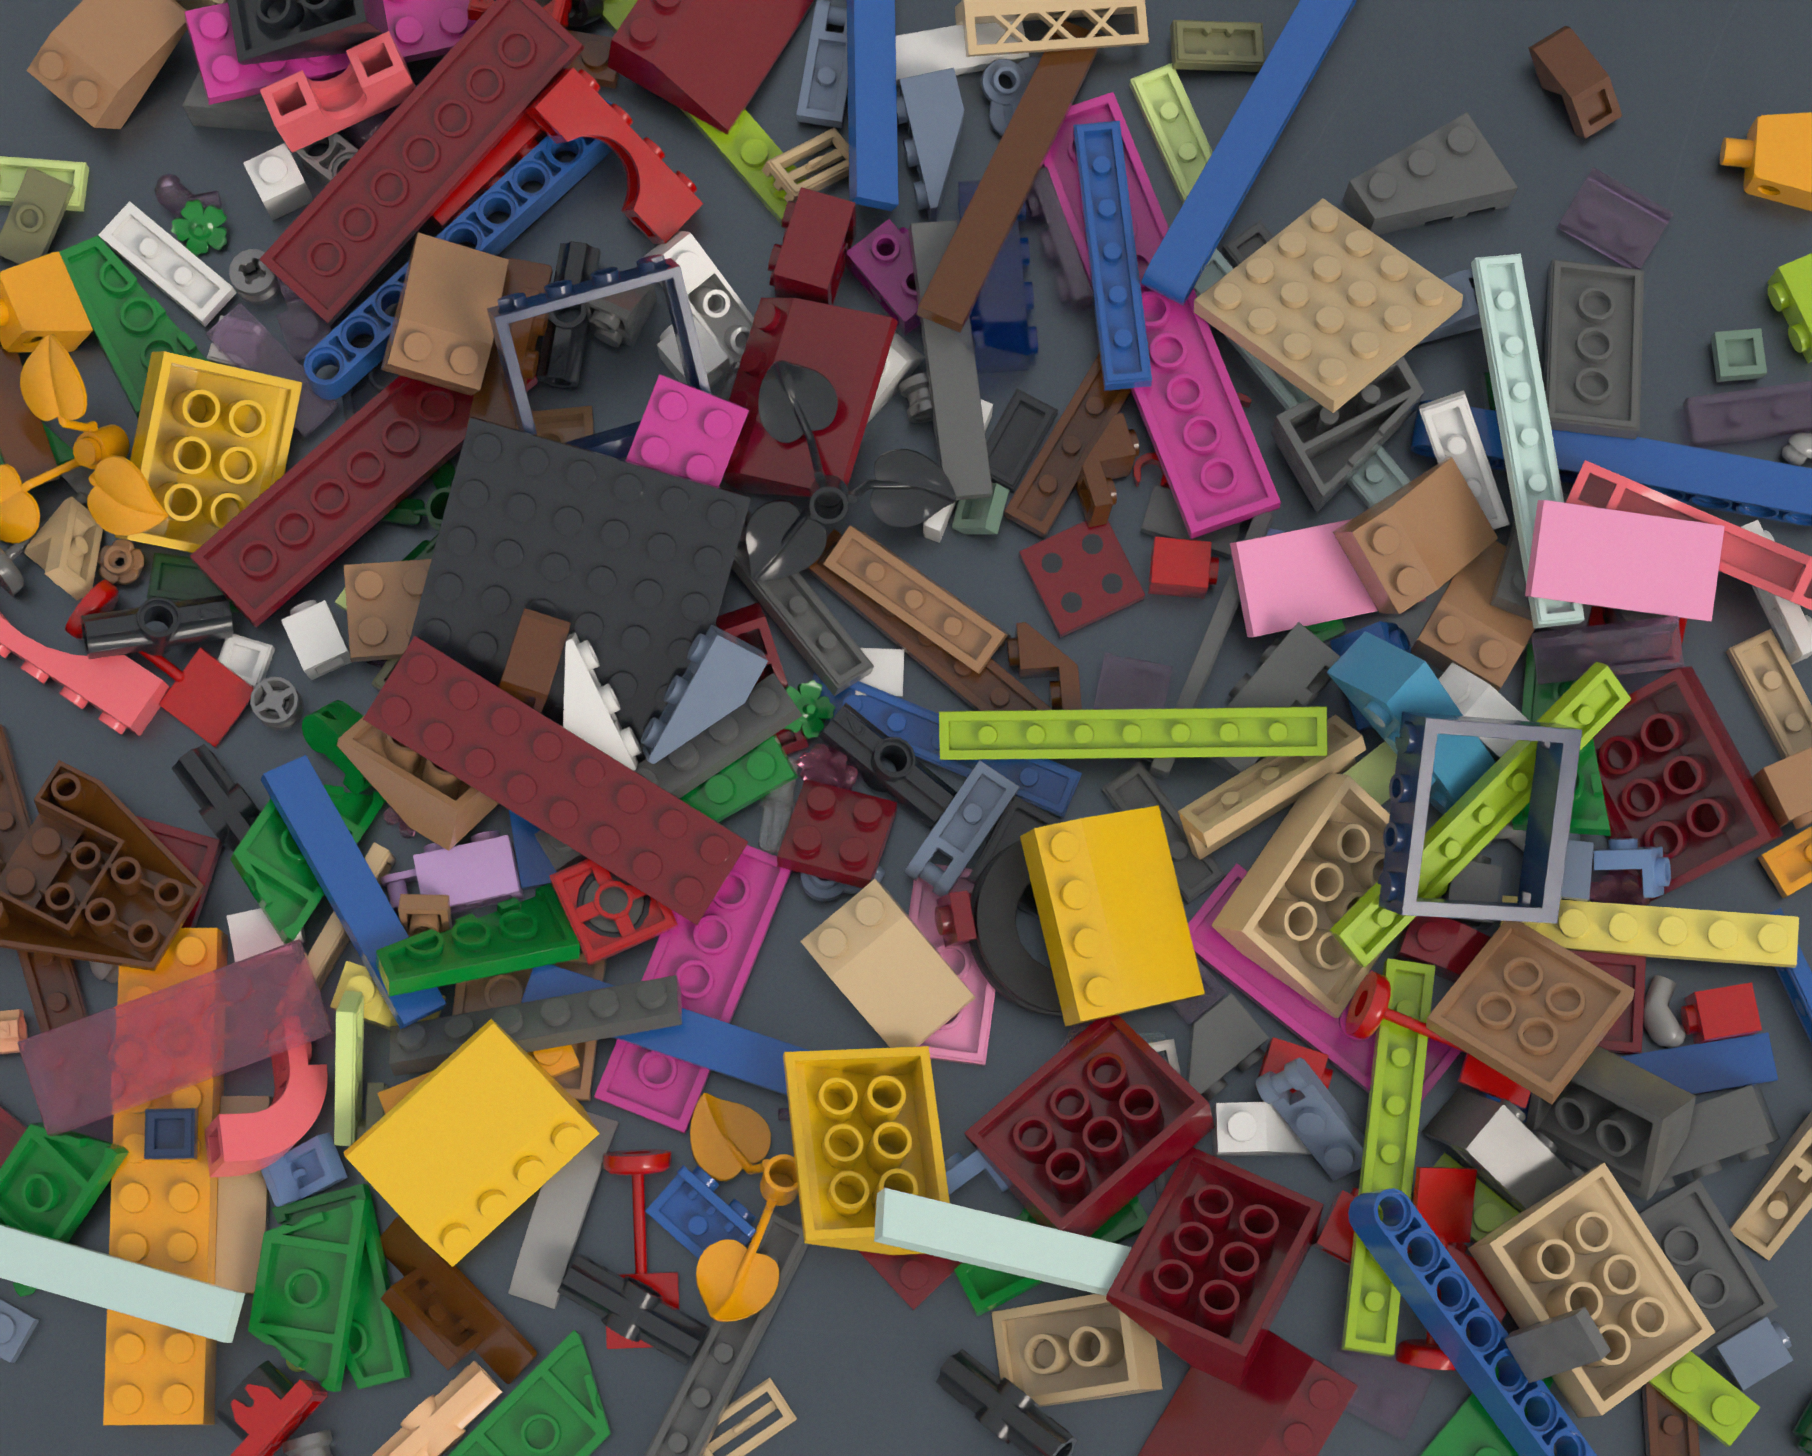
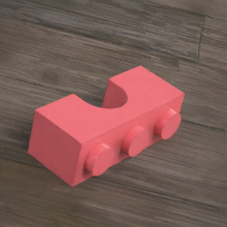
M389 31L346 50L350 64L343 73L335 78L326 81H312L306 77L302 70L260 89L273 123L292 153L401 104L416 88L404 58Z

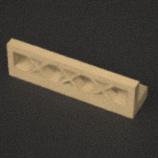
M962 0L955 6L956 26L963 25L966 57L1136 46L1149 43L1145 0ZM1134 14L1135 34L1119 35L1106 21L1111 15ZM1087 17L1095 26L1085 38H1075L1061 24L1066 18ZM1042 20L1050 29L1040 41H1029L1016 27L1021 21ZM997 23L1005 30V33L995 44L977 45L975 24ZM1099 29H1101L1107 35L1101 37H1094L1095 34L1099 31ZM1055 32L1061 38H1063L1057 40H1049ZM1010 35L1016 41H1018L1013 43H1004Z
M1334 715L1327 719V756H1267L1179 810L1178 814L1192 854L1199 860L1203 859L1295 802L1304 789L1328 773L1340 774L1355 765V757L1366 750L1363 736L1340 717Z

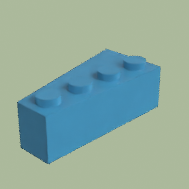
M1366 631L1326 672L1396 755L1395 737L1400 735L1402 712L1463 716L1426 661ZM1437 734L1429 801L1443 815L1496 763L1479 737Z

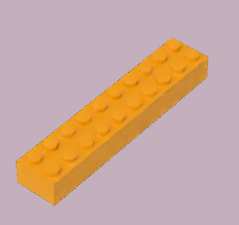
M181 928L155 971L119 966L113 1144L125 1147L129 1153L111 1178L109 1255L215 1285L218 1177L210 1178L204 1130L220 1114L221 1096H224L228 935L219 928ZM145 1109H198L197 1160L144 1159ZM107 1309L103 1425H214L217 1340Z

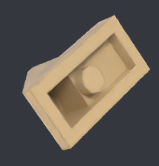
M71 496L63 501L25 549V554L45 570L44 574L56 585L60 586L76 600L84 598L93 588L103 528L96 523L89 510Z

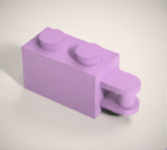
M487 831L471 836L472 843L454 846L450 851L436 843L424 846L425 853L413 855L415 869L385 875L380 878L381 885L387 886L389 903L395 912L398 911L400 894H408L406 883L418 881L420 894L449 895L451 914L494 905L513 897L522 899L524 895L512 840L508 835L500 836L499 831Z

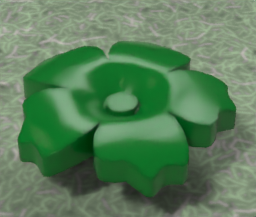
M199 199L188 200L186 206L181 210L183 217L175 218L172 221L171 232L176 234L180 241L188 239L186 248L195 256H198L200 253H207L209 245L217 250H221L222 246L227 244V229L220 226L227 219V215L222 208L210 204L204 210V206Z
M815 680L800 683L797 690L787 686L785 690L803 716L783 729L790 730L793 733L801 730L802 735L806 739L811 737L817 738L820 731L824 728V723L820 719L833 718L836 707L830 703L827 696L819 697L822 691V684L816 683Z

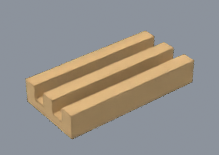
M834 127L768 160L762 171L767 177L774 176L776 180L773 185L778 192L783 189L787 194L784 199L787 203L789 200L796 202L801 187L819 191L849 176V144ZM833 144L837 148L823 156L814 158L807 164L789 173L785 170V168ZM843 158L846 159L845 161H843V162H841V163H839V164H837V165H835V166H833V167H831V168H829V169H827V170H825V171H823V172H821V173H819V174H817V175H815V176H813V177H811V178H809V179H807V180H805V181H803V182H801V183H799V184H796V182H798V181H800V180H802V179H804V178H806V177H808V176H810V175H812V174H814V173H816V172H818V171H820V170H822V169H824V168H826V167H828V166H830V165H832V164H834V163H836V162L842 160Z
M768 1378L727 1406L719 1424L766 1392H768L772 1401L710 1442L703 1456H714L713 1453L777 1409L782 1413V1418L726 1456H745L797 1420V1417L771 1378Z

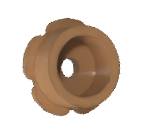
M125 539L115 540L113 545L104 546L98 554L97 562L101 566L99 574L104 580L106 579L112 584H130L141 574L144 566L143 553L140 549H135L131 541ZM119 558L124 559L122 566L116 565V561Z

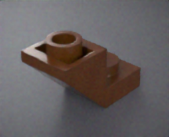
M1564 26L1528 48L1542 88L1562 95L1575 135L1587 138L1622 117L1609 75L1571 27Z
M1123 413L1115 414L1082 464L1076 489L1088 527L1107 524L1112 506L1117 503L1116 488L1112 479L1129 476L1135 457H1138L1140 453L1137 434L1134 429H1128Z
M524 608L498 687L541 713L548 697L571 623Z
M1016 623L1015 637L1007 638L1009 666H1018L1019 679L1057 676V681H1049L1052 710L1082 709L1078 665L1028 623Z

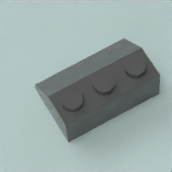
M1597 1045L1553 1104L1531 1093L1526 1127L1532 1133L1534 1130H1537L1544 1134L1557 1146V1153L1589 1170L1601 1163H1605L1620 1187L1647 1201L1654 1195L1688 1138L1696 1096Z

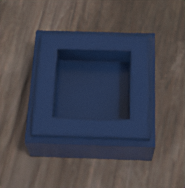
M145 1109L144 1159L197 1160L198 1109Z

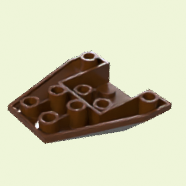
M58 760L34 798V803L39 812L38 816L0 874V948L155 971L204 891V885L102 781Z

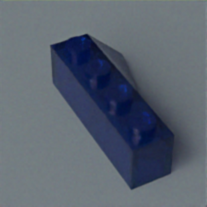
M981 180L958 182L959 221H961ZM1025 202L969 315L977 374L1029 370L1030 355L1038 354L1036 326L1028 327L1026 310L1034 309L1032 281L1024 282L1022 270L1023 265H1030L1028 237H1019L1018 221H1026Z

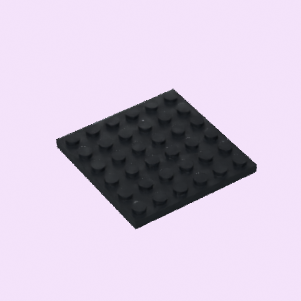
M472 416L468 424L408 645L413 637L417 636L498 686L524 608L570 622L567 638L569 635L576 633L580 643L588 640L600 665L593 670L601 686L609 683L621 708V710L614 713L622 729L630 727L640 745L642 753L636 755L639 764L646 759L642 750L644 744L641 743V737L647 724L653 717L659 719L668 704L664 701L667 688L676 675L683 677L691 662L687 659V655L695 638L700 633L706 635L711 624L715 626L751 496ZM566 641L548 697L541 714L563 726Z

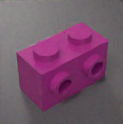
M888 219L846 252V268L886 315L898 321L897 328L906 336L920 325V317L917 315L918 301L909 232L905 227H901L898 230L892 221Z

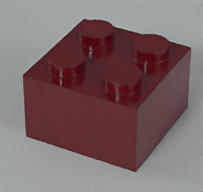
M801 187L797 201L789 200L784 211L781 225L782 228H785L783 244L775 243L768 263V271H771L769 285L775 287L776 298H799L834 305L846 268V252L852 248L856 236L855 202Z

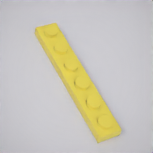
M1503 895L1502 902L1517 903L1518 901L1517 896ZM1560 900L1558 924L1522 922L1567 950L1796 968L1799 917Z

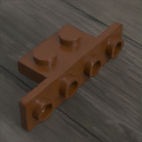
M508 258L509 262L502 297L514 293H525L527 298L545 293L544 286L550 284L553 274L550 265ZM549 312L508 324L525 389L527 380L534 379L537 371L539 352L534 350L538 335L544 336L546 332ZM494 338L481 389L474 394L467 428L472 416L514 429L517 427Z
M400 1215L394 1219L380 1236L384 1256L404 1277L392 1285L380 1299L447 1370L475 1351L506 1384L513 1382L537 1356V1351L456 1265L452 1267L435 1252Z

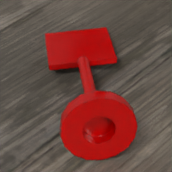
M106 579L94 586L69 617L65 631L72 637L82 640L81 616L112 611L119 597L117 587ZM202 647L198 649L183 671L162 655L157 656L149 655L143 651L138 652L175 680L158 705L212 746L217 747L251 701V693L254 687Z
M1371 971L1362 980L1353 996L1346 1017L1345 1029L1348 1035L1358 1039H1367L1374 1034L1382 1020L1385 1019L1465 1052L1426 1028V1023L1388 1008L1391 997V985L1387 977ZM1466 1054L1458 1079L1459 1083L1502 1100L1504 1098L1522 1109L1526 1108L1531 1093L1529 1090L1472 1055Z
M637 1149L604 1153L603 1166L607 1172L616 1175H632L635 1273L617 1275L622 1278L629 1276L641 1281L660 1293L664 1298V1302L679 1310L678 1272L647 1273L644 1174H654L669 1169L672 1162L671 1151L663 1149ZM606 1326L607 1349L653 1347L642 1340L639 1342L629 1340Z
M1416 1167L1414 1206L1446 1249L1448 1248V1243H1470L1477 1169ZM1437 1285V1296L1441 1301V1290ZM1428 1331L1426 1339H1406L1397 1345L1395 1359L1400 1363L1427 1369L1456 1370Z

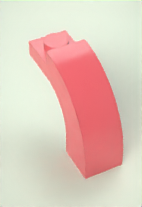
M283 1019L269 1035L275 1086L271 1106L254 1113L219 1114L204 1130L210 1178L241 1176L266 1168L283 1157L307 1133L317 1119L327 1091V1064L308 1065L312 1056V1044L310 1037L304 1034L303 1019Z

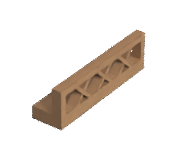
M851 525L848 527L823 563L827 568L979 674L998 647H1004L1007 643V638L1012 636L857 527Z

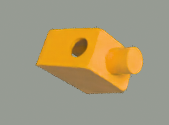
M1812 112L1758 116L1748 130L1747 140L1724 137L1720 150V165L1745 168L1743 189L1747 194L1812 211Z
M59 251L0 272V342L6 351L33 352L44 337L54 334L67 352H72L93 331Z

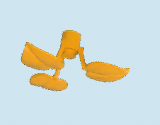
M54 334L44 337L23 365L20 375L22 396L29 409L39 419L50 421L58 418V422L63 428L83 431L84 433L74 443L73 455L75 459L31 478L23 484L14 467L9 464H0V540L7 543H20L30 539L39 527L40 510L36 500L28 491L79 466L95 469L88 478L94 487L88 495L87 506L93 519L105 531L115 535H134L159 525L168 518L169 514L155 498L142 472L134 463L126 458L130 449L127 434L121 427L114 424L98 428L95 421L87 423L74 421L83 417L86 412L87 393L84 382L71 356Z
M703 1093L695 1107L690 1126L691 1151L697 1165L712 1178L719 1181H729L735 1178L742 1169L749 1175L763 1173L760 1181V1191L763 1198L767 1201L748 1249L736 1240L726 1239L718 1241L703 1251L696 1267L697 1288L709 1316L716 1321L732 1322L748 1318L763 1309L772 1299L778 1287L779 1268L776 1261L767 1255L758 1254L756 1251L775 1206L788 1205L798 1195L795 1158L791 1155L780 1154L772 1157L770 1160L764 1159L771 1144V1132L766 1121L747 1106Z

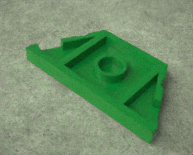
M323 785L354 841L358 844L386 800L379 792L373 791L371 796L363 794L354 795L353 793L344 792V787ZM270 798L234 851L230 861L282 942L290 947L324 896V892Z
M45 1122L31 1123L0 1168V1224L68 1243L129 1151L123 1146ZM13 1283L14 1289L20 1297L31 1295L37 1289L20 1283Z
M356 1199L344 1206L327 1212L313 1214L293 1224H285L265 1231L263 1235L248 1332L266 1345H272L280 1351L283 1358L295 1367H301L322 1383L321 1386L327 1391L338 1392L342 1388L371 1200Z
M573 1330L448 1456H590L612 1433L581 1335L576 1330Z

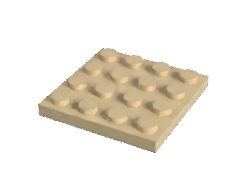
M1322 198L1194 300V313L1330 412L1334 413L1462 308L1463 294Z

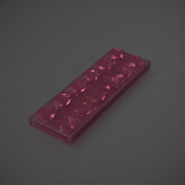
M298 939L17 1042L47 1135L53 1137L328 1036L334 1032L302 941Z

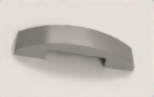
M587 1112L600 1134L542 1185L508 1294L556 1309L561 1295L557 1290L571 1266V1256L601 1169H604L603 1154L610 1152L619 1126L617 1121Z

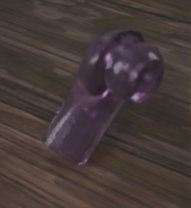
M173 174L162 175L154 189L159 204L177 218L183 217L181 210L186 206L188 200L199 199L204 206V210L210 204L223 209L218 190L193 194L180 183V178Z

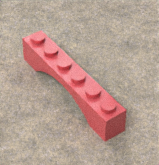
M1584 461L1566 503L1725 526L1719 564L1720 572L1812 611L1811 556L1717 518L1591 462Z
M0 611L1 657L6 659L11 652L25 661L20 669L37 681L45 684L47 679L51 678L63 686L59 694L83 710L87 703L102 712L98 720L118 734L122 735L126 729H129L139 737L160 709L161 706L158 704L170 689L162 679L125 655L88 659V656L73 655L48 648L23 635L10 624Z

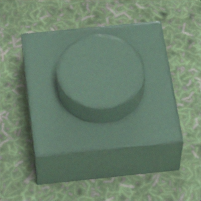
M1761 328L1714 332L1711 336L1716 382L1762 379L1767 374Z
M992 483L993 494L990 498L959 500L952 528L963 534H998L1009 490L997 483Z

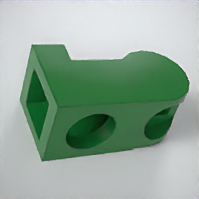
M335 700L307 715L302 721V732L307 744L314 751L324 753L346 774L342 783L354 795H357L372 785L340 750L337 742L338 738L358 722L363 715L358 711L356 712L344 701Z

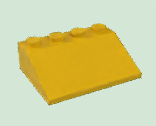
M165 351L152 352L130 461L142 472L155 498L169 516L162 523L145 532L134 535H115V538L194 553L284 475L302 382Z
M1159 805L1038 827L1020 836L1065 1026L1205 994Z
M490 1019L343 1153L348 1161L415 1233L453 1267L600 1133L584 1107L493 1019Z
M929 1046L784 1052L783 1062L804 1243L888 1255L925 1254L874 1242L877 1193L884 1188L950 1203Z

